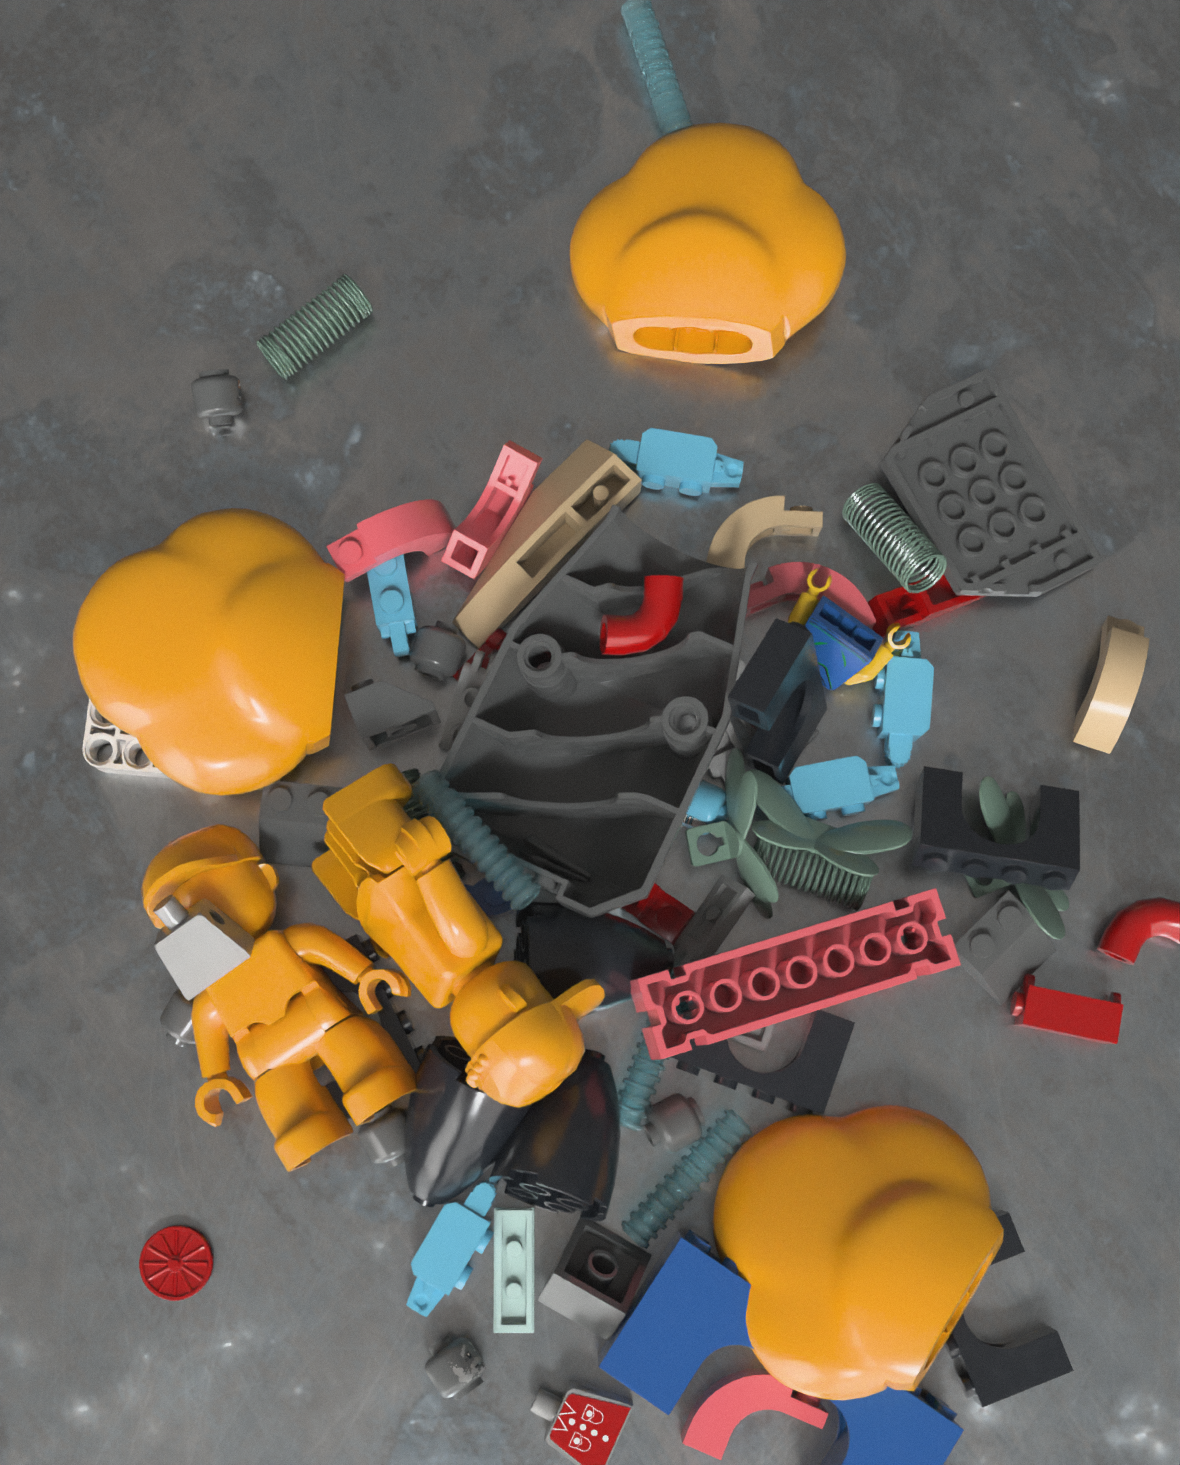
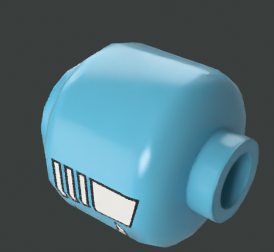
M703 780L682 826L692 828L726 820L728 815L725 805V790Z

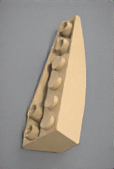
M586 439L532 492L455 616L452 624L479 649L492 633L498 628H503L553 579L607 518L612 505L618 506L623 510L640 494L642 479L613 452Z

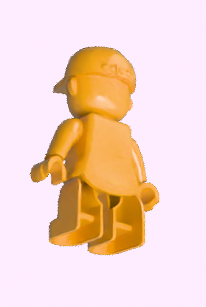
M384 764L324 800L323 811L329 818L324 841L330 850L314 859L311 869L345 913L356 920H360V924L370 936V941L377 954L386 959L391 956L434 1008L445 1007L453 1001L449 1015L450 1026L454 1036L471 1058V1061L468 1062L465 1068L467 1073L466 1082L472 1088L478 1087L479 1090H482L490 1098L501 1104L517 1108L530 1105L555 1090L577 1069L585 1052L584 1037L578 1021L601 1004L605 997L604 989L595 979H585L556 999H553L543 987L534 971L526 963L514 960L499 962L494 965L503 944V937L466 889L451 860L448 859L445 862L440 860L451 852L450 839L445 829L435 817L427 816L420 820L410 819L403 807L411 797L412 786L395 764Z
M224 824L203 827L169 842L146 868L141 887L143 907L153 925L161 929L165 924L153 910L167 896L174 895L186 910L201 899H208L255 939L250 958L200 992L193 1000L191 1019L202 1079L207 1078L208 1080L197 1091L195 1108L203 1121L217 1127L221 1125L224 1114L219 1102V1094L222 1089L227 1090L231 1094L236 1104L246 1102L253 1097L247 1086L240 1079L228 1076L227 1071L231 1070L229 1055L230 1035L237 1045L238 1055L245 1071L255 1081V1097L269 1129L276 1138L274 1143L275 1152L286 1170L291 1172L311 1162V1156L321 1149L353 1133V1128L344 1113L338 1107L326 1086L320 1085L313 1071L324 1065L328 1067L344 1093L342 1103L356 1126L371 1121L375 1118L374 1113L399 1097L417 1089L415 1084L416 1073L390 1034L376 1021L363 1016V1012L333 985L320 965L333 970L355 985L360 983L359 998L368 1015L375 1014L383 1009L375 995V988L381 980H385L390 985L392 994L410 997L411 985L408 978L399 970L394 968L374 969V963L324 926L311 922L298 923L284 930H270L267 932L272 926L277 907L274 890L279 884V875L274 865L266 863L257 845L238 828Z

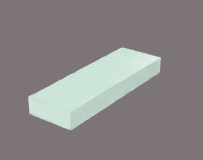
M494 1207L493 1333H534L535 1207Z

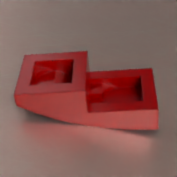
M654 883L648 898L620 908L673 946L695 915L692 909L663 891L656 883Z

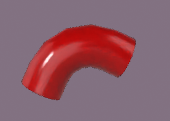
M670 575L644 576V598L642 605L637 611L629 615H603L600 626L601 653L627 655L645 652L663 641L678 621L683 600L684 578Z
M1163 897L1141 899L1118 911L1105 929L1097 950L1118 961L1134 965L1141 947L1145 941L1152 937L1161 936L1180 944V902Z

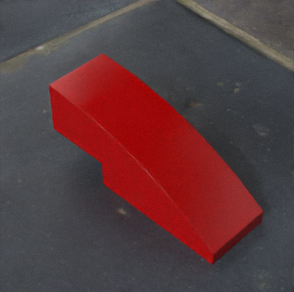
M943 574L932 587L925 591L909 593L902 586L876 595L867 603L876 619L873 631L885 638L888 627L893 623H900L901 626L898 630H907L986 596L956 595ZM926 575L924 578L916 582L909 583L908 585L917 584L926 579L929 575Z

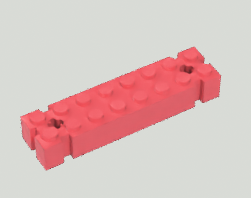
M934 888L893 900L892 902L673 967L675 978L672 979L670 978L669 971L665 970L631 980V995L636 1012L647 1011L651 1026L642 1028L650 1059L661 1060L692 1050L690 1039L693 1038L696 1046L709 1045L917 979V976L930 975L960 966L961 963L952 935L942 936L937 921L946 919L937 889ZM905 934L908 942L902 943L901 936ZM682 1002H687L689 1010L684 1011L683 1014H678L676 1006Z

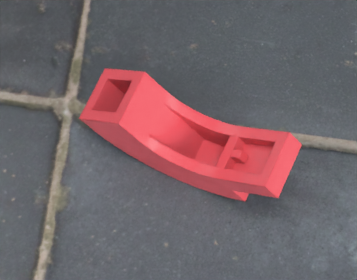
M511 440L504 444L481 497L467 518L454 529L442 557V562L473 579L486 568L527 502L534 487L532 482L543 458Z
M433 499L418 500L390 508L356 524L358 529L326 547L338 570L345 574L344 581L348 583L397 556L414 551H422L428 556L447 547L456 526L445 505L440 501Z
M809 562L777 564L768 567L765 575L767 585L764 586L763 581H759L750 586L746 617L781 602H797L801 593L807 592L809 588L807 582L808 575L814 569L819 568L813 577L814 584L819 587L825 586L830 575H832V583L827 590L818 594V600L824 595L870 629L876 623L870 606L858 588L840 573L819 564Z
M750 1368L729 1374L711 1385L691 1409L680 1436L683 1444L721 1460L734 1428L743 1418L753 1412L760 1410L780 1411L820 1429H823L829 1413L824 1406L820 1405L821 1398L798 1391L797 1394L792 1393L793 1389L776 1380L765 1368Z

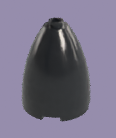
M520 901L518 905L515 924L516 927H521V933H517L516 949H513L514 960L526 963L534 971L543 987L553 999H556L585 979H595L603 987L605 997L601 1004L587 1015L605 1011L632 1000L631 980L665 970L673 971L674 955L672 948H667L665 941L657 935L627 919L610 913L590 918L563 907L557 902Z
M436 1036L433 1043L428 1044L416 1072L415 1084L417 1089L410 1094L405 1122L404 1156L408 1187L414 1194L413 1199L426 1207L444 1204L476 1182L495 1163L504 1144L533 1105L532 1103L517 1108L501 1104L490 1098L482 1090H479L478 1087H470L466 1082L467 1073L465 1068L468 1062L471 1061V1058L456 1037Z
M585 1049L577 1069L555 1090L533 1103L498 1154L489 1177L490 1183L498 1185L499 1181L506 1184L505 1194L556 1214L559 1211L574 1214L576 1210L581 1211L580 1218L583 1220L603 1221L606 1219L616 1181L621 1129L617 1088L611 1066L605 1062L606 1057L603 1054Z

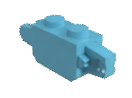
M650 428L642 433L641 442L617 439L616 441L613 440L609 447V451L617 455L642 479V486L650 489L659 490L663 489L664 486L679 488V492L686 495L699 496L702 492L709 493L710 487L739 488L744 462L716 453L717 445L710 437Z
M403 554L367 572L376 626L381 633L382 639L391 637L395 657L410 655L407 634L416 633V627H418L406 557Z
M897 630L892 640L901 641L907 633H910L911 641L909 645L904 649H894L892 659L874 677V688L880 689L879 704L873 705L871 726L877 727L876 738L884 739V762H886V766H895L897 769L903 767L911 759L912 743L930 729L934 667L927 659H921L919 632Z
M851 756L795 767L785 781L786 785L781 786L796 802L804 816L822 821L827 819L826 813L841 810L842 816L865 812V805H869L874 801V798L898 790L899 781L895 766L867 767L866 761L858 756Z
M482 1180L473 1187L474 1190L470 1192L465 1203L459 1199L446 1202L414 1256L411 1266L413 1275L417 1276L406 1305L420 1315L427 1317L445 1294L449 1296L454 1286L462 1290L474 1269L467 1265L475 1250L481 1254L484 1252L494 1234L493 1231L488 1229L492 1219L487 1217L486 1214L496 1198L497 1188L494 1187L495 1184Z

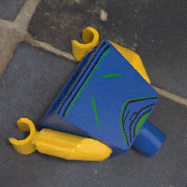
M816 568L808 575L807 582L809 588L807 592L801 593L788 617V623L792 621L798 622L812 633L822 684L828 690H835L843 683L853 685L870 681L892 659L894 649H904L909 645L911 635L907 633L898 642L892 640L893 633L901 626L900 623H893L886 631L887 641L881 645L884 638L824 595L820 600L817 599L818 594L827 590L831 585L832 575L828 577L825 586L819 587L813 582V577L819 569Z

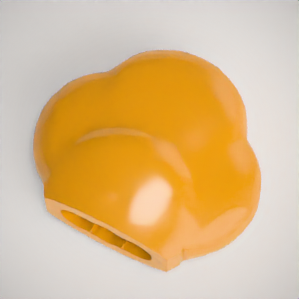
M731 123L693 124L672 131L654 141L639 156L626 175L604 187L586 204L576 222L570 241V268L576 289L592 313L609 328L610 335L617 348L633 354L691 363L729 364L763 361L774 358L785 345L787 339L817 317L829 304L840 285L846 263L845 239L842 227L833 208L817 191L803 181L798 166L789 151L778 140L758 129Z
M224 508L198 514L178 526L160 544L132 553L118 560L92 586L79 609L73 629L74 660L82 686L98 712L116 727L137 738L144 753L154 766L176 783L199 793L219 796L243 794L267 787L292 771L306 757V754H314L329 746L345 574L333 565L324 562L314 546L298 530L269 514L243 508Z
M897 1105L871 1107L844 1117L819 1114L796 1115L775 1122L745 1141L728 1161L718 1183L712 1219L715 1247L721 1262L728 1257L736 1264L738 1275L751 1284L746 1311V1325L750 1342L754 1348L752 1349L753 1353L771 1376L783 1385L806 1395L829 1400L863 1398L884 1391L887 1386L894 1390L915 1391L972 1299L1003 1242L1004 1229L991 1207L990 1189L983 1168L970 1146L955 1130L932 1114Z

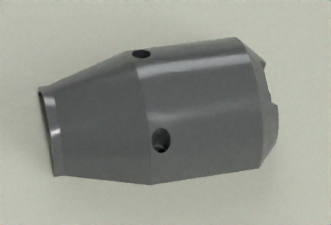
M612 505L607 518L510 626L431 787L428 798L435 818L440 822L450 839L451 852L492 875H496L501 868H504L505 872L524 881L527 876L533 878V882L540 885V888L556 895L555 899L563 907L590 918L648 898L730 723L732 710L728 695L736 684L751 580L758 568V563L750 561L748 567L734 569L696 559L650 536L630 521L620 507ZM670 575L684 578L683 600L678 621L663 641L645 652L627 655L601 653L600 626L603 615H629L637 611L642 605L644 598V576ZM550 662L548 666L538 669L540 664ZM696 725L692 730L684 732L686 728ZM532 834L591 873L590 881L584 883L548 869L544 870L522 860L519 850L525 848L524 837Z

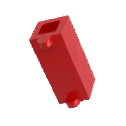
M1026 974L1023 986H1020L1019 992H1014L1010 1014L1015 1016L1014 1025L1103 1044L1118 1043L1124 1004H1121V993L1111 992L1109 1001L1034 986L1035 975Z

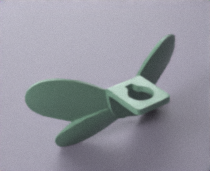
M734 748L729 754L725 774L728 820L685 830L690 862L692 866H701L736 858L744 886L755 894L752 903L763 917L771 919L773 916L771 902L775 903L779 898L777 886L767 866L745 840L756 809L757 779L752 771L745 772L742 753L739 748ZM704 833H711L715 837H722L723 845L717 846L715 852L709 856L701 854L697 848L698 838Z
M749 770L755 774L757 779L758 793L756 804L770 819L754 822L752 830L759 838L768 843L783 848L808 850V852L819 854L843 870L856 875L872 877L879 873V867L866 856L867 854L897 849L906 845L912 838V829L907 824L896 820L863 821L836 828L804 816L792 797L772 777L759 770Z
M990 776L984 777L979 788L980 804L987 827L995 843L1017 844L1025 841L1026 820L1020 796L1016 792L1010 791L1004 797L994 778ZM965 875L976 898L1010 884L1004 880L993 879L990 885H985L979 882L977 878ZM1015 884L1024 906L1035 923L1051 938L1062 939L1066 931L1058 910L1066 911L1069 908V900L1063 890H1048L1043 886Z

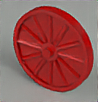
M183 1225L169 1226L153 1234L145 1243L139 1259L140 1275L145 1286L157 1297L169 1301L184 1300L198 1293L208 1282L213 1269V1253L206 1238L197 1230Z

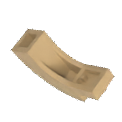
M770 496L754 500L737 509L722 523L711 542L706 562L722 567L741 569L745 568L747 552L761 539L775 535L818 537L823 527V512L813 511V508L809 506H794L790 508V511L784 510L785 496Z
M1107 616L1102 626L1097 668L1089 691L1075 717L1073 742L1109 754L1113 750L1129 717L1143 676L1150 639L1144 637L1145 627L1137 625L1128 619Z

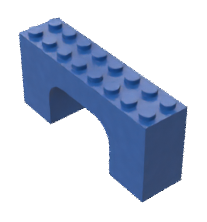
M691 1229L688 1230L686 1235L679 1230L675 1232L634 1296L625 1317L610 1340H606L598 1352L599 1368L667 1415L673 1410L702 1362L712 1352L730 1345H742L754 1349L750 1342L746 1325V1311L751 1284L738 1275L737 1266L732 1260L726 1257L721 1262L720 1258L710 1252L712 1246L709 1242ZM887 1386L886 1390L863 1398L830 1400L835 1404L838 1413V1431L832 1446L820 1465H943L964 1429L954 1420L957 1413L949 1408L948 1404L930 1392L927 1393L925 1398L920 1395L922 1389L919 1387L915 1391L894 1390Z

